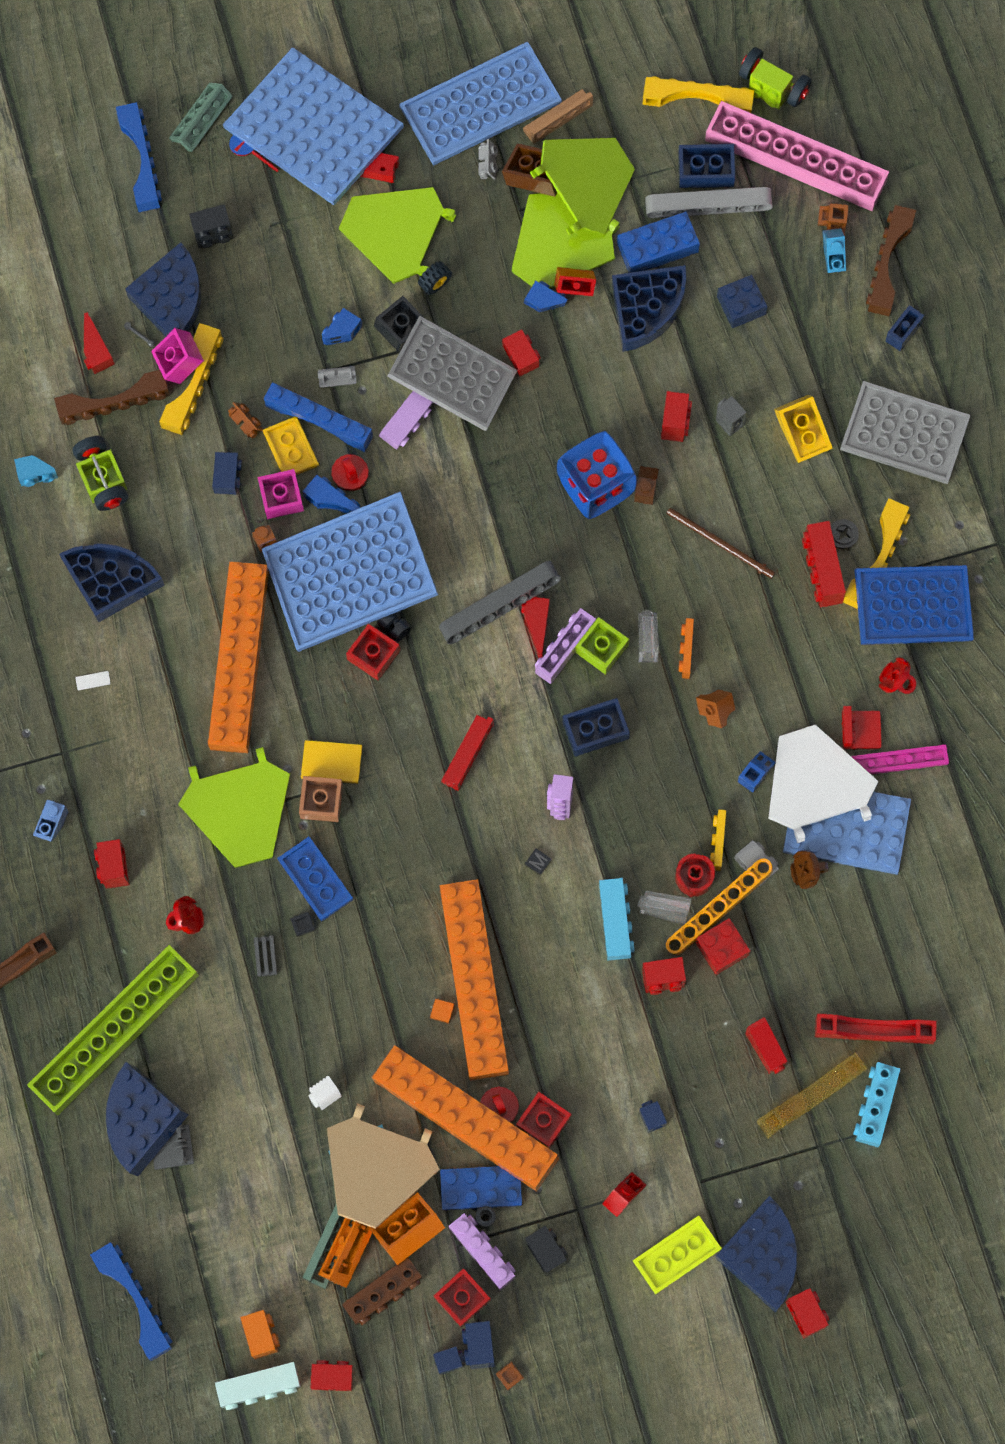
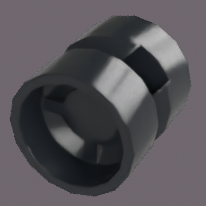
M395 612L377 621L380 629L383 632H388V637L396 643L400 642L413 627L405 618L401 619L402 615L399 612Z

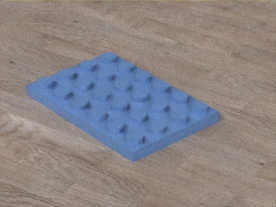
M873 792L867 804L872 814L871 820L864 822L860 809L852 810L801 827L805 834V841L800 843L796 841L794 830L787 827L783 853L795 855L798 851L809 850L816 855L818 860L898 875L911 799Z

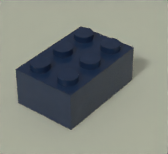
M734 144L679 145V188L734 187Z
M617 698L562 716V722L575 757L628 740L630 736Z
M490 1321L465 1324L466 1329H462L464 1345L467 1344L468 1350H464L466 1365H470L471 1369L495 1367Z

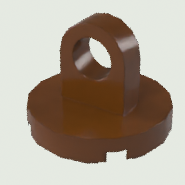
M809 850L798 851L793 856L794 863H791V876L794 883L799 885L801 889L813 888L817 884L820 874L829 871L828 863L818 862L816 855Z

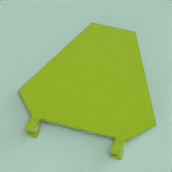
M616 138L556 139L543 141L541 165L532 170L530 174L535 178L545 172L576 221L575 224L566 229L569 236L579 229L604 235L635 169Z
M433 187L353 196L339 226V230L395 284L416 274L422 276V273L426 271L428 266H421L440 218L443 217L450 222H454L456 215L455 210L443 208Z
M541 193L530 194L511 271L530 286H533L535 281H543L550 286L549 289L555 287L557 267L593 270L615 260L612 235L618 231L620 223L613 219L604 235L579 229L569 236L566 229L575 224L576 221L560 195L557 193L556 197Z
M263 747L256 749L259 763L199 779L196 766L188 767L192 782L178 804L235 868L273 858L290 774L269 763L266 760Z

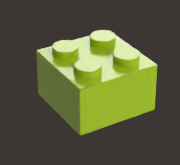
M598 617L575 646V653L606 675L629 646V639Z

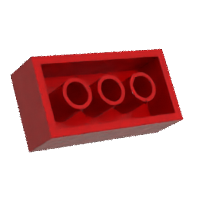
M830 522L809 524L806 527V531L803 532L802 545L803 549H807V566H811L810 580L811 584H815L816 591H814L815 601L819 602L820 608L842 604L846 590Z

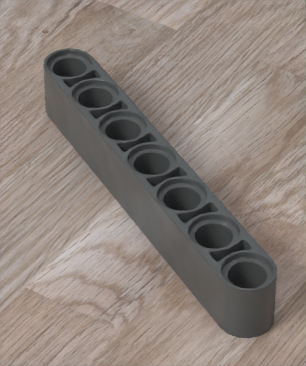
M551 561L544 562L446 619L439 625V629L447 644H454L556 585L561 577Z

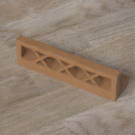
M581 89L523 127V131L532 143L535 144L593 106V95L591 92L586 94Z

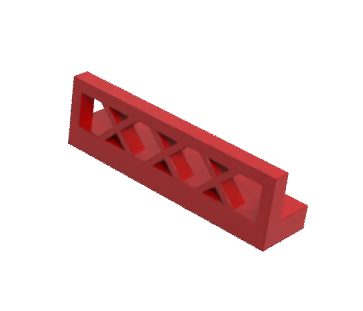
M476 715L441 783L459 791L494 726L493 718L488 716L485 719Z

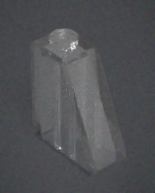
M649 610L642 611V613H638V662H658L657 613Z
M645 891L644 896L640 895L638 907H641L640 913L684 925L686 924L692 899Z

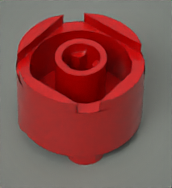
M689 854L679 861L675 874L678 888L690 897L701 896L711 889L715 878V868L712 861L708 857L699 854ZM692 872H694V874L699 873L698 878L692 877Z

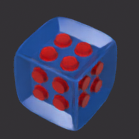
M606 431L599 432L564 453L557 461V474L563 487L587 519L597 517L628 498L636 489L637 477L633 467L618 444Z

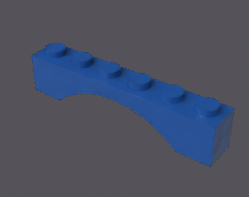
M137 102L117 106L116 111L121 131L135 143L141 155L140 173L133 187L138 212L160 208L159 201H162L160 190H156L155 186L158 184L156 173L153 174L152 168H155L153 157L149 158L148 152H151L150 142L145 140L148 132L146 124L142 125L141 121L145 119L143 110L138 108Z
M275 383L271 384L264 396L266 407L281 414L294 416L313 423L364 453L373 438L371 428Z
M316 475L303 490L304 498L318 509H333L347 514L360 508V504L357 501L348 499L340 488L335 489L325 477L321 478Z
M110 1242L90 1254L99 1272L120 1282L133 1297L140 1316L141 1333L139 1343L148 1359L153 1361L171 1350L170 1344L173 1341L168 1332L163 1333L160 1327L163 1323L157 1314L153 1315L150 1309L153 1306L148 1297L144 1298L140 1291L143 1288L139 1281L133 1280L131 1276L133 1270L129 1263L126 1262L124 1264L121 1258L123 1252L118 1245L114 1246Z

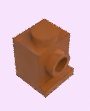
M269 525L260 526L255 529V532H252V537L260 553L262 548L277 543Z

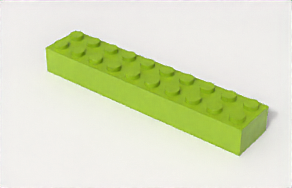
M168 945L27 1086L58 1116L199 977L197 971Z

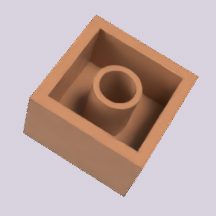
M303 776L299 808L300 818L339 822L343 790L342 779Z

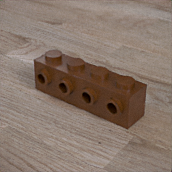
M407 1257L342 1305L356 1326L359 1324L363 1326L371 1320L370 1316L375 1312L380 1314L386 1310L389 1302L400 1300L404 1296V1291L409 1288L413 1290L421 1284L422 1276Z

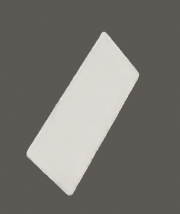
M105 671L76 677L77 689L83 690L109 685V672Z

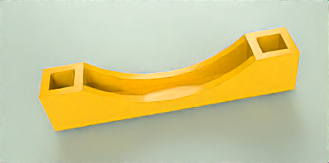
M652 76L646 77L643 105L661 107L678 99L699 98L718 105L723 101L751 113L754 90L746 87L732 88L729 85L716 86L712 83L700 84L694 81L684 82L673 78L660 79L659 77Z
M199 323L193 339L204 361L196 368L186 390L178 398L166 405L159 421L162 429L183 435L184 430H187L190 425L189 418L191 413L194 414L196 410L197 398L201 397L204 387L202 385L204 380H208L210 375L209 368L216 361L217 348H220L223 343V337L219 329Z
M888 498L879 520L883 536L882 550L870 568H887V557H892L896 548L893 544L895 540H900L903 533L900 530L902 524L906 525L910 518L908 506ZM854 578L847 588L843 603L858 609Z

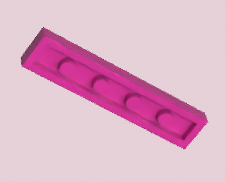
M946 744L851 756L870 774L949 764Z

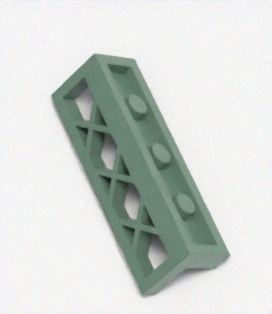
M209 83L169 139L172 142L181 143L187 151L192 152L232 98L231 93L222 84Z
M337 1205L333 1209L302 1277L304 1280L324 1289L327 1288L329 1280L325 1279L324 1283H321L313 1278L316 1271L321 1269L319 1267L320 1262L324 1263L323 1256L325 1252L330 1250V1248L327 1249L329 1243L331 1246L333 1244L331 1240L333 1234L339 1231V1229L335 1230L337 1225L339 1224V1227H341V1216L338 1215ZM334 1262L330 1263V1269L333 1268Z

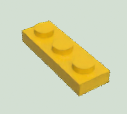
M718 809V814L713 817V827H716V834H712L711 845L715 846L714 853L710 854V860L714 865L715 871H721L726 810Z

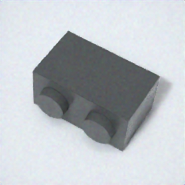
M731 396L729 399L725 398L719 402L716 422L729 436H732L744 426L747 412Z

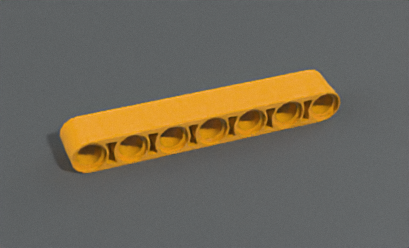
M764 858L757 860L676 931L666 942L667 950L673 955L683 953L696 941L697 937L708 931L772 874L773 866L771 862ZM760 864H768L769 870L766 873L759 872ZM747 876H752L754 878L753 885L746 886L744 879ZM732 889H737L740 894L738 898L731 899L729 892ZM717 902L725 904L723 911H715L714 906ZM703 915L710 917V922L706 925L700 923V917ZM694 928L695 935L692 938L686 937V929ZM677 940L681 946L679 950L673 951L670 945L673 941Z

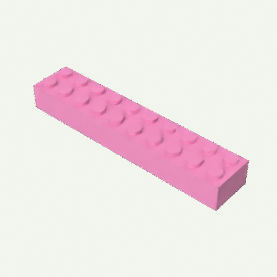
M723 101L720 102L706 131V142L711 144H734V153L870 211H873L888 179L889 171Z

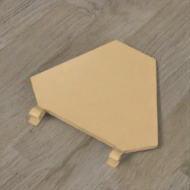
M357 1104L352 1118L327 1128L337 1212L342 1217L376 1229L440 1169L427 1145L432 1134L431 1130L424 1129L420 1142L361 1121L365 1106Z

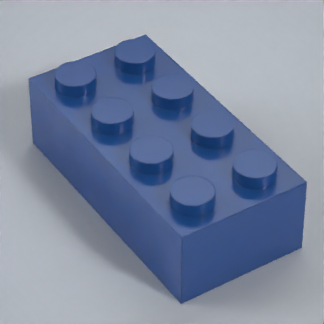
M687 212L617 235V246L628 273L646 271L699 252L700 243Z

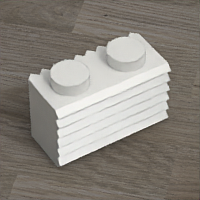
M329 1076L313 1085V1088L310 1087L309 1091L311 1094L308 1095L315 1108L319 1106L321 1110L341 1097L339 1090Z

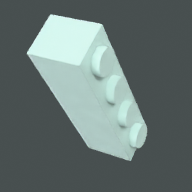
M295 1362L215 1383L220 1407H226V1410L238 1408V1404L243 1402L246 1405L257 1403V1399L265 1397L266 1400L278 1397L277 1393L285 1392L286 1395L297 1392V1388L301 1387Z

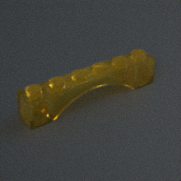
M854 1053L803 1091L758 1119L757 1124L767 1138H771L864 1074L867 1067L857 1053Z

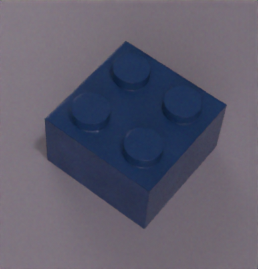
M752 275L718 288L717 298L732 328L766 315L767 304Z

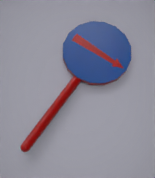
M235 135L231 137L229 146L234 154L246 156L252 153L274 171H279L277 167Z

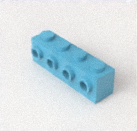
M877 1062L875 1067L871 1066L868 1078H872L870 1086L866 1085L864 1097H867L865 1105L861 1104L858 1115L862 1117L860 1124L856 1123L853 1133V1135H857L855 1141L875 1147L880 1146L900 1068Z

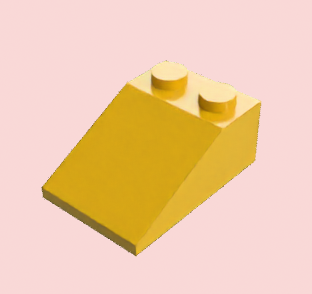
M806 395L774 409L779 424L798 463L833 449L813 396Z

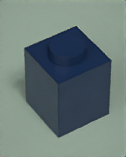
M650 1100L641 1104L642 1108L639 1109V1113L648 1133L667 1125L658 1101L653 1103Z
M457 1347L433 1354L439 1375L463 1368L462 1362H465L462 1350L458 1351Z

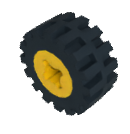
M437 261L422 273L418 284L428 295L435 294L450 280L452 271L442 261Z

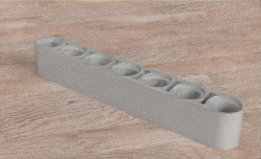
M768 187L652 194L645 198L646 214L649 218L672 217L683 212H687L688 216L767 211L773 207L772 193Z

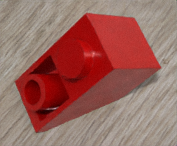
M631 1172L602 1204L618 1217L647 1185Z

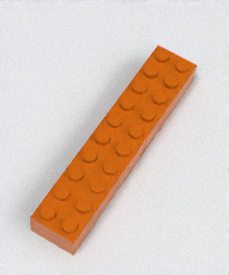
M229 562L208 739L210 750L248 753L269 577L268 566L265 564Z
M478 879L440 885L469 1079L472 1081L509 1075Z
M395 1045L372 1077L376 1084L536 1192L559 1160L558 1154Z

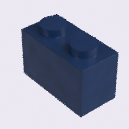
M909 305L888 331L885 341L901 351L922 325L924 315Z
M215 452L212 484L214 494L237 495V488L240 489L241 477H238V471H242V460L239 459L238 453Z

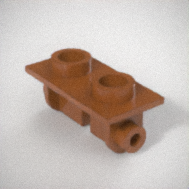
M233 402L232 404L235 408L231 407L228 410L229 416L237 425L244 421L240 428L247 437L255 438L257 436L256 431L263 430L260 426L262 423L255 416H251L250 410L245 404Z

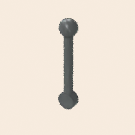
M130 322L124 324L126 330H131L148 343L149 347L155 346L154 340L146 338L134 329Z

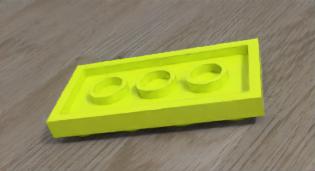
M697 1216L633 1260V1263L656 1295L719 1252L722 1248L700 1216Z

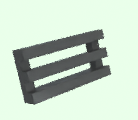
M274 936L254 937L257 976L277 975ZM267 941H270L273 971H269ZM259 942H262L265 972H261Z

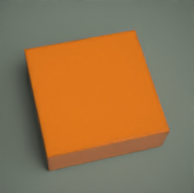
M435 999L430 1019L449 1024L454 1004Z

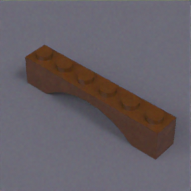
M895 205L894 210L889 211L887 222H890L889 228L885 227L883 238L886 241L885 244H881L879 255H882L881 261L877 260L874 270L878 272L877 277H872L870 288H874L873 293H868L866 304L869 305L868 312L890 316L895 291L889 278V258L895 247L905 237L910 235L916 213L914 209Z
M156 370L145 373L131 388L113 397L91 399L71 393L56 397L54 400L61 424L71 425L78 420H90L100 414L108 415L115 410H126L130 406L145 405L148 401L163 400L170 396L161 371Z
M45 933L27 942L20 950L0 964V988L57 954L56 949Z

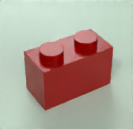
M557 267L554 282L557 293L593 296L596 284L594 271Z
M522 330L502 339V347L517 370L519 377L538 368L539 360L541 359L536 349L533 350L529 335H525Z
M317 1360V1364H312L310 1389L352 1391L353 1365H349V1361H337V1365L329 1364V1361Z

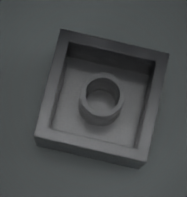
M225 204L189 214L198 249L209 248L213 244L227 243L234 239Z
M402 296L376 317L374 327L399 353L418 317L423 316Z
M545 1225L526 1237L525 1243L547 1277L567 1264L568 1254L562 1245L560 1247L557 1245V1236L552 1228L547 1229Z

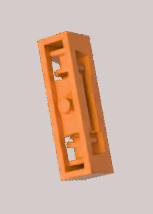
M344 1218L318 1274L347 1288L351 1281L352 1275L372 1235L370 1230L372 1227L356 1221H352V1227L348 1225L351 1219ZM334 1256H337V1259H334V1261H333V1262H334L333 1268L330 1269L329 1266H330V1263H331L333 1257H334Z

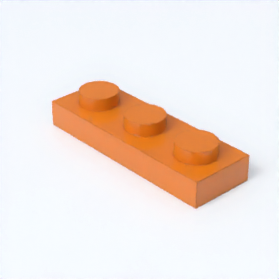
M686 618V623L682 624L681 635L685 637L684 642L680 643V654H683V661L679 660V672H682V678L685 679L690 678L694 619Z

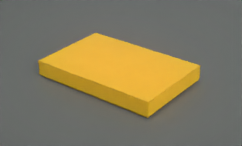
M292 417L262 430L281 472L294 469L295 474L299 475L319 466L297 417Z
M305 740L301 779H303V776L342 779L344 783L359 784L362 745Z

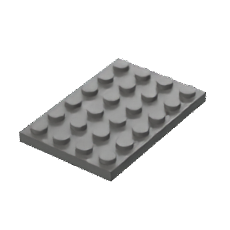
M419 316L387 377L486 431L517 370Z
M863 381L840 450L948 484L970 415Z

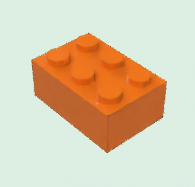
M417 1192L376 1229L371 1228L370 1230L398 1265L445 1229V1226Z

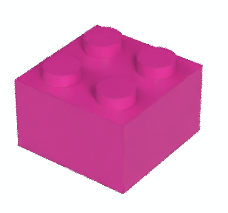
M174 328L151 351L164 379L181 384L204 361L191 333Z
M294 469L258 477L267 519L304 511Z

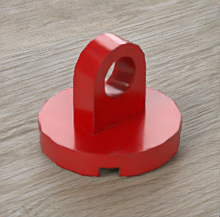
M347 454L334 462L331 475L338 488L356 491L366 484L369 469L367 463L361 457Z
M898 657L895 659L897 661L888 663L879 676V681L881 682L879 687L886 693L898 690L904 694H910L916 688V680L909 674L911 669L910 663L904 658ZM908 679L909 686L904 689L903 683Z
M189 896L177 899L173 905V911L166 918L167 928L173 931L183 930L187 934H195L201 931L200 929L204 925V916L201 908L195 905L197 902Z
M491 1088L484 1093L480 1100V1103L510 1123L514 1121L518 1114V1099L507 1088Z

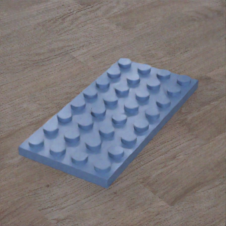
M526 42L399 105L434 166L557 106L562 102V99L531 46Z

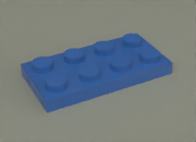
M307 837L277 858L321 922L353 900L351 894L310 837Z
M499 1166L440 1170L442 1210L478 1209L483 1206L491 1208L522 1206L521 1181Z

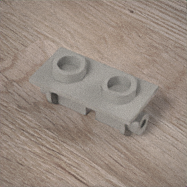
M487 139V143H481L479 146V160H485V162L479 163L478 174L481 179H487L488 176H491L496 180V173L498 172L496 156L498 155V149L489 139Z
M355 366L318 370L320 388L357 384Z

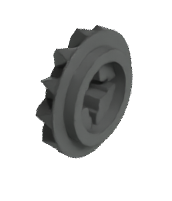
M841 519L831 525L835 547L842 549L851 548L857 542L859 532L853 522ZM847 529L846 535L848 537H843V539L839 540L840 533L838 532H844Z

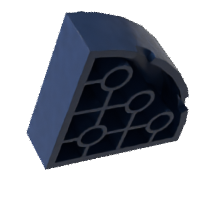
M181 242L125 288L128 298L165 337L174 328L187 332L191 331V327L199 314L201 286L195 263Z
M686 265L612 275V289L622 352L634 350L651 343L672 325L679 314L684 300Z
M94 544L84 547L82 545L59 554L98 622L165 586L163 579L150 563L131 550L116 545Z
M125 1062L117 1074L110 1089L106 1108V1126L108 1138L117 1159L130 1174L139 1176L189 1114L138 1068Z
M769 1196L715 1258L774 1312L784 1302L793 1284L797 1266V1249L795 1237L787 1217L780 1206Z

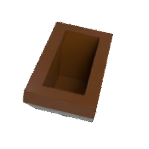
M640 466L634 502L653 505L659 469Z

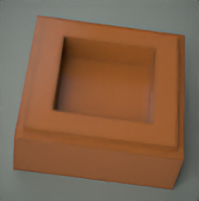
M512 1361L496 1373L507 1390H510L524 1379Z

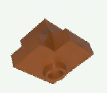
M830 203L829 206H820L818 226H826L827 230L841 228L845 236L848 205Z
M718 689L711 694H701L696 697L699 715L706 716L708 725L725 727L729 714L736 710L731 692Z

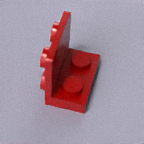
M843 706V749L881 748L880 711H851V706Z

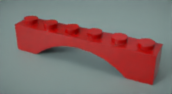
M817 1014L815 1018V1037L934 1044L936 1041L937 1021L870 1020L841 1015Z

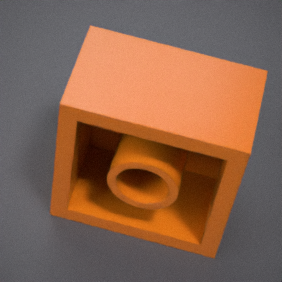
M261 1310L240 1317L251 1356L254 1359L278 1352L277 1347L280 1346V1342L276 1333L272 1331V1327H275L270 1313L267 1314L265 1310Z

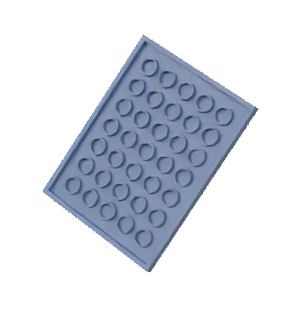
M292 47L225 121L223 127L332 205H335L364 173V170L403 129L404 125Z
M401 492L262 548L298 652L438 595Z

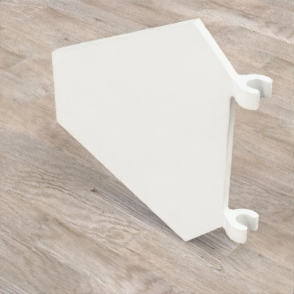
M816 725L779 736L769 819L793 829L797 843L805 841V834L801 827L852 810L860 809L864 822L871 820L872 814L867 804L878 784V780Z

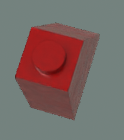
M765 1017L748 1026L745 1034L768 1073L774 1072L777 1074L785 1069L784 1065L788 1061Z

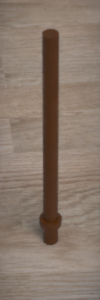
M669 508L667 511V515L758 570L760 575L764 574L771 579L775 575V572L767 568L766 564L759 563L674 509Z

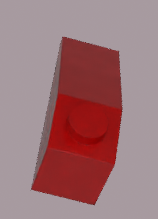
M88 312L84 313V354L86 357L84 363L88 370L92 369L94 374H97L115 364Z
M533 597L522 604L521 613H524L529 634L537 656L540 658L543 656L550 599Z

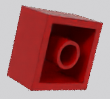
M667 391L661 433L662 440L683 442L684 436H688L692 401H689V394Z
M368 624L348 650L346 656L349 662L379 681L399 654L400 645Z
M120 839L97 842V849H94V855L99 865V868H96L100 883H103L106 889L128 886L129 878L125 848Z
M730 918L700 935L695 941L715 975H718L750 954L748 946Z
M682 957L643 963L642 974L646 993L658 995L663 990L677 992L685 987L686 977Z
M538 1092L517 1122L516 1127L550 1149L571 1119L572 1114Z
M464 1268L434 1295L437 1302L461 1328L491 1301V1298Z
M810 1288L789 1298L785 1302L803 1339L825 1329L828 1326L827 1322L830 1321L826 1311H821L818 1305L820 1299L816 1291L812 1292Z

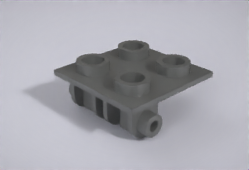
M181 1124L153 1158L155 1170L194 1164L189 1124Z

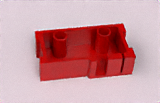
M380 153L360 177L394 183L395 171L400 164L399 156Z

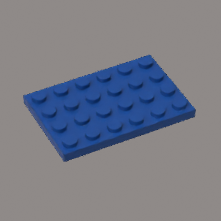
M967 565L856 568L854 570L861 645L963 642L974 640Z

